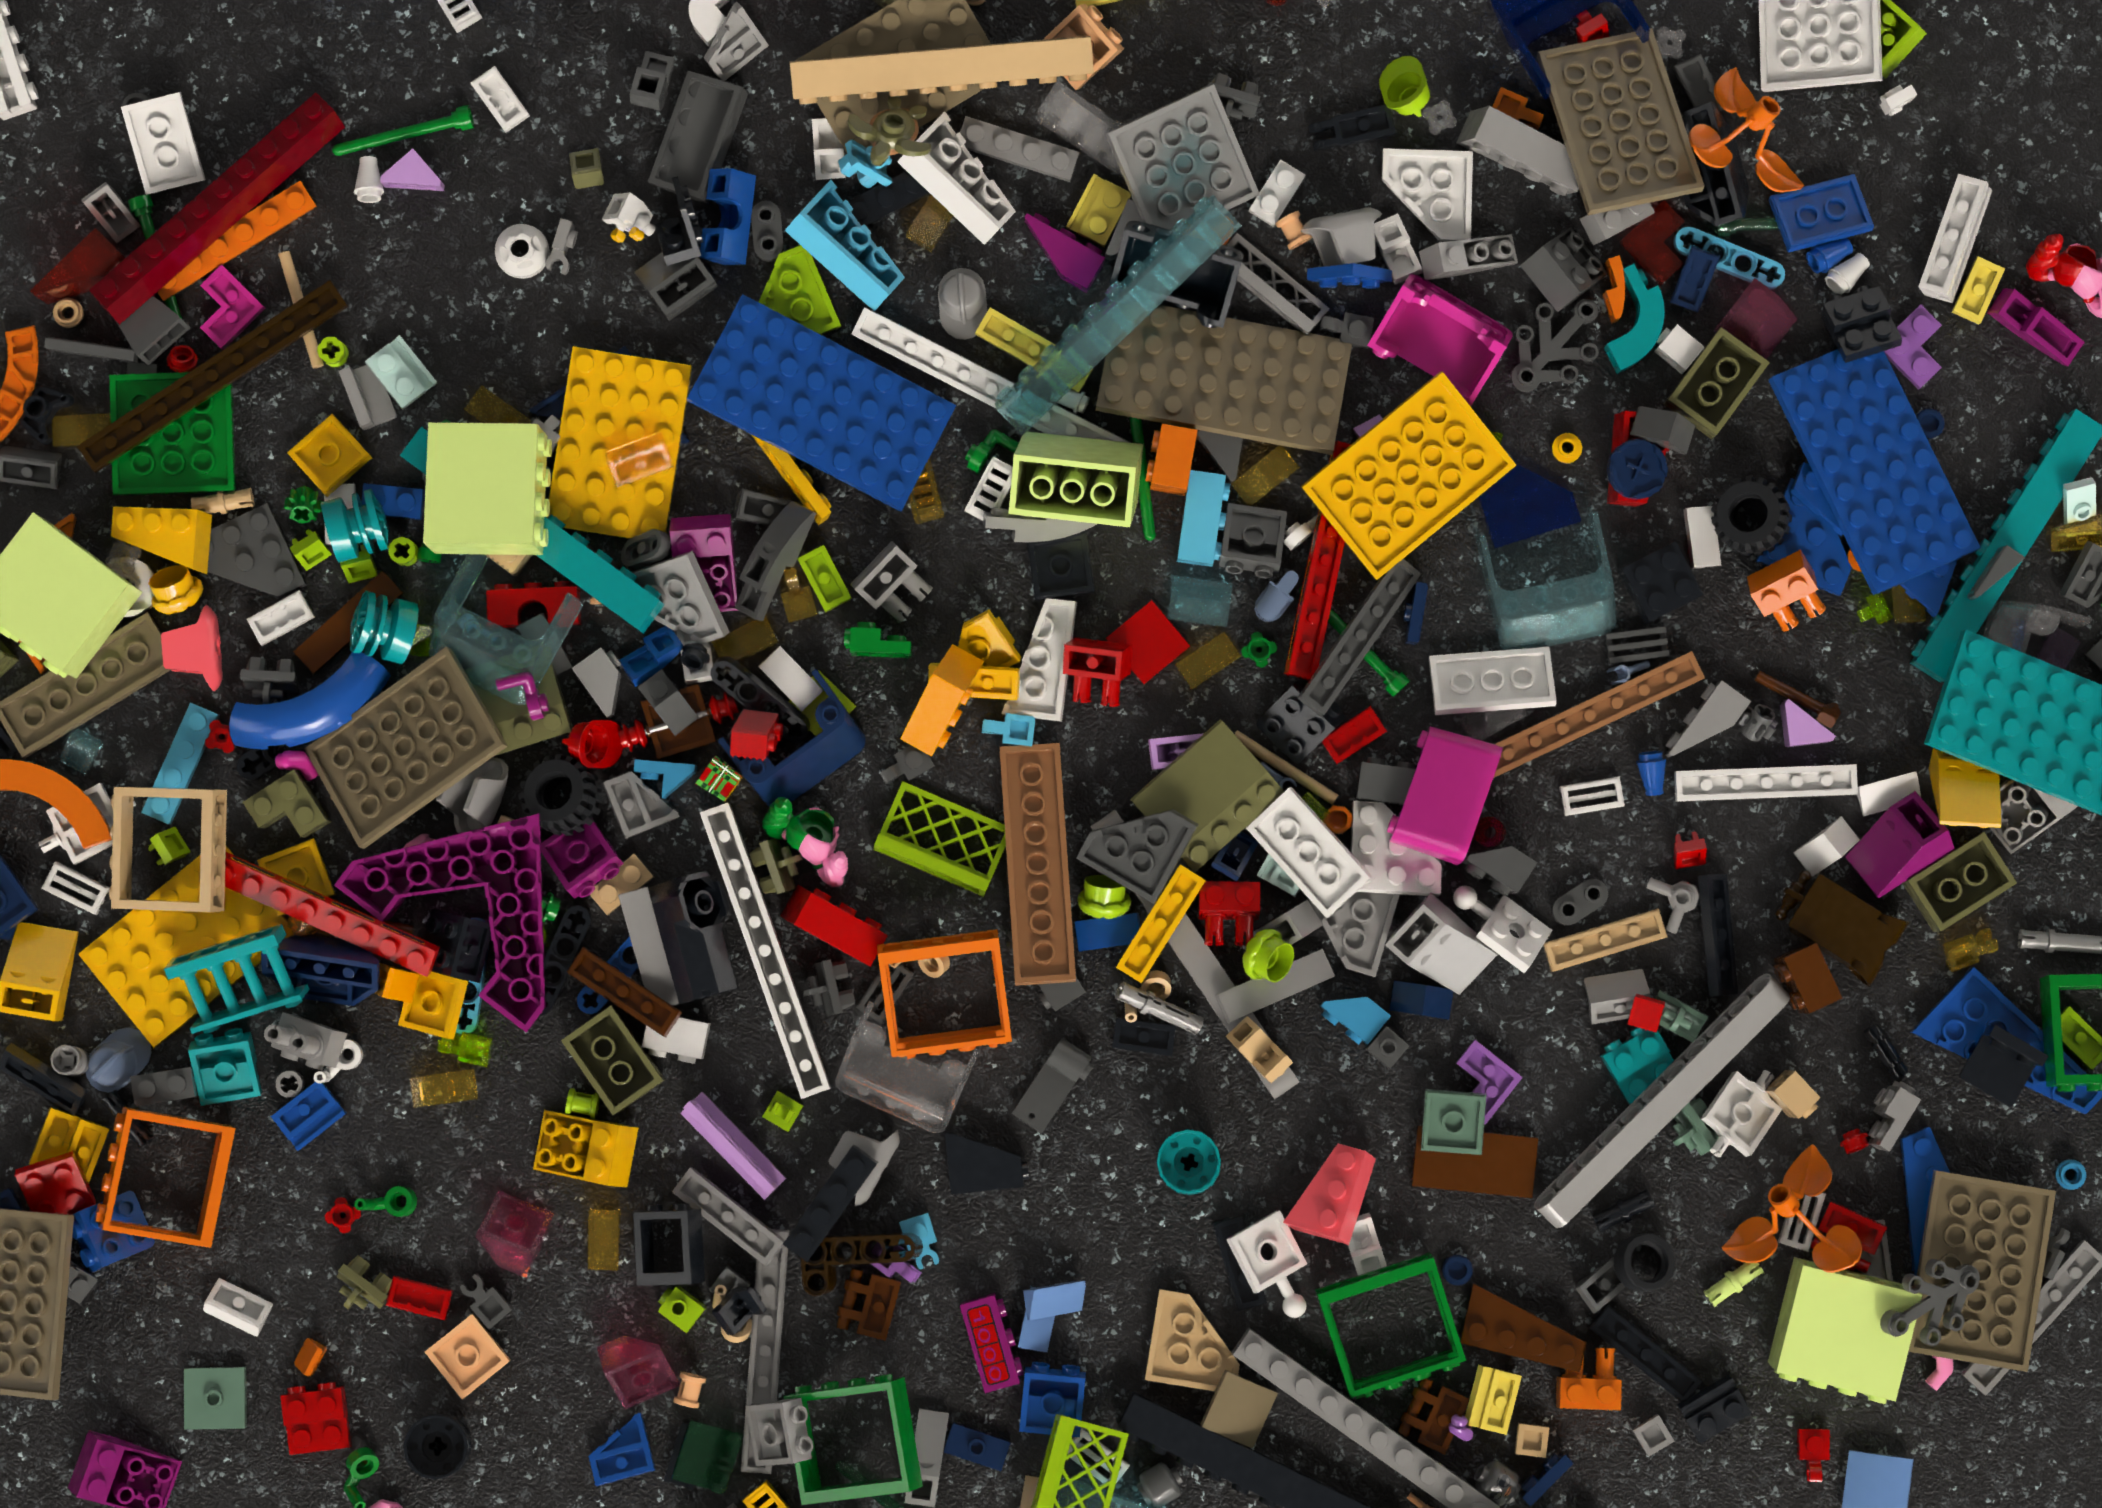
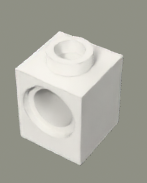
M1677 324L1672 331L1666 327L1657 340L1659 346L1654 352L1679 373L1683 374L1705 347Z

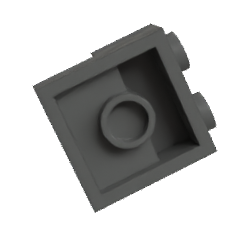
M1228 503L1219 567H1225V571L1230 574H1240L1243 570L1255 572L1257 577L1264 579L1271 578L1273 575H1279L1287 511Z

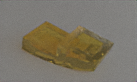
M482 385L463 409L482 423L530 424L531 422L530 419Z
M1279 445L1231 485L1248 506H1253L1300 467L1285 448Z
M474 1069L410 1078L413 1108L478 1099Z

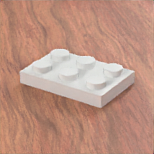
M181 92L121 107L146 195L206 180Z

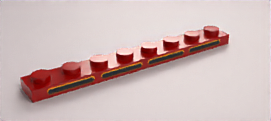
M1338 440L1335 441L1334 451L1330 455L1329 462L1351 444ZM1318 510L1284 674L1305 680H1310L1319 667L1345 541L1320 510Z
M226 852V888L423 976L428 977L432 972L440 949L439 946Z

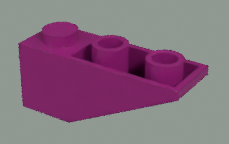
M1027 213L1025 215L1026 225L1060 278L1087 293L1105 263V257L1101 256L1102 250L1090 243H1087L1086 246L1075 241L1076 236L1064 228H1061L1060 231L1049 226L1051 222L1040 214L1035 213L1034 216H1031Z

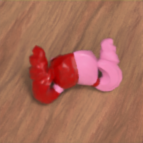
M2061 234L2048 235L2044 241L2038 244L2035 253L2026 263L2029 277L2034 281H2057L2063 286L2071 287L2075 293L2083 298L2089 311L2096 317L2102 318V257L2096 259V253L2093 249L2078 243L2069 245L2066 250L2060 253L2059 251L2064 242L2063 236Z

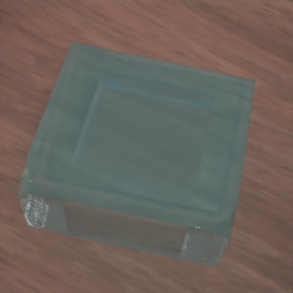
M76 729L68 737L59 761L86 775L97 757L103 742L81 729Z

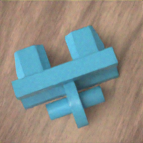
M852 139L845 143L847 154L838 160L840 171L843 175L851 177L857 172L859 182L868 189L877 182L885 187L893 183L886 170L887 165H890L892 162L890 156L882 166H875L870 160L873 146L866 148Z

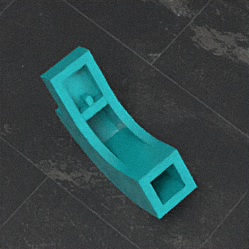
M1635 264L1623 269L1625 286L1636 309L1635 323L1631 331L1607 343L1604 347L1616 374L1631 368L1647 355L1657 342L1664 323L1665 309L1661 290L1658 285L1647 290L1648 280L1642 269L1637 270Z

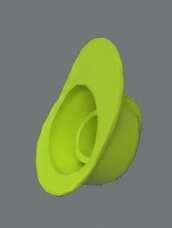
M1402 56L1388 64L1380 76L1379 85L1384 103L1388 108L1397 111L1401 115L1415 114L1417 117H1421V109L1424 108L1430 99L1427 79L1422 64L1417 58Z

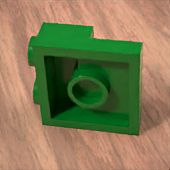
M857 622V627L845 628L844 646L846 649H850L849 651L852 656L912 658L911 641H906L905 636L888 635L887 641L883 640V632L881 628H877L876 623Z

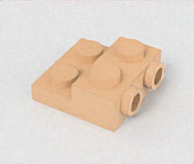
M1086 4L1078 5L1043 39L1091 37L1094 74H1087V80L1069 81V76H1064L1075 90H1079L1100 69H1104L1124 50L1120 44L1123 41L1121 35L1114 28L1110 27L1107 29L1101 22L1103 15L1094 5L1089 7Z

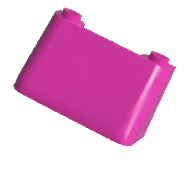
M1410 274L1367 346L1371 347L1372 352L1382 359L1394 358L1398 355L1432 376L1442 371L1471 407L1507 348L1513 333L1504 325L1430 281L1425 280L1421 276Z
M1430 726L1427 731H1421L1416 747L1421 748L1420 758L1402 810L1398 816L1392 815L1387 832L1391 833L1390 842L1459 865L1464 861L1470 847L1503 747Z

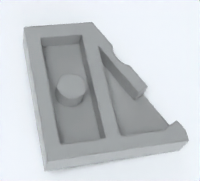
M736 2L716 34L704 59L717 78L726 81L769 45L743 7Z
M632 771L602 783L625 839L680 817L677 811L669 807L659 798V795L642 783V780Z

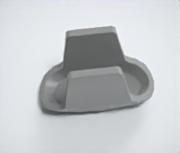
M1365 207L1344 213L1316 217L1309 220L1303 226L1301 232L1313 237L1324 266L1357 264L1373 260L1376 257L1374 221L1382 213L1377 209Z
M492 757L436 797L437 802L454 814V825L458 834L491 826L500 807L508 779V765L503 760Z
M898 1129L884 1141H878L852 1131H846L842 1135L829 1159V1164L835 1169L838 1167L853 1145L878 1161L876 1167L856 1193L855 1206L867 1202L881 1178V1174L900 1143Z

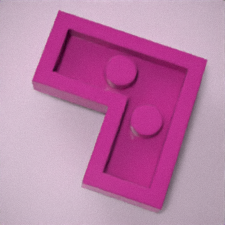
M222 264L200 285L221 306L200 328L224 350L265 307Z

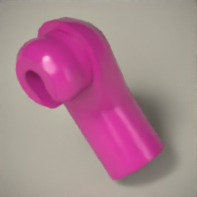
M288 750L278 754L275 758V764L279 769L300 770L307 781L313 780L318 776L310 758L304 751Z

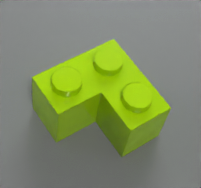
M1880 0L1882 76L1886 79L1927 33L1891 0Z

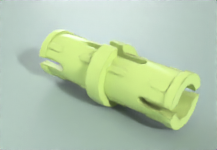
M1744 1263L1733 1272L1727 1271L1724 1273L1725 1277L1703 1292L1709 1298L1710 1303L1716 1307L1717 1304L1734 1292L1740 1293L1743 1291L1742 1287L1760 1274H1763L1764 1271L1762 1267L1758 1266L1760 1265L1759 1263Z

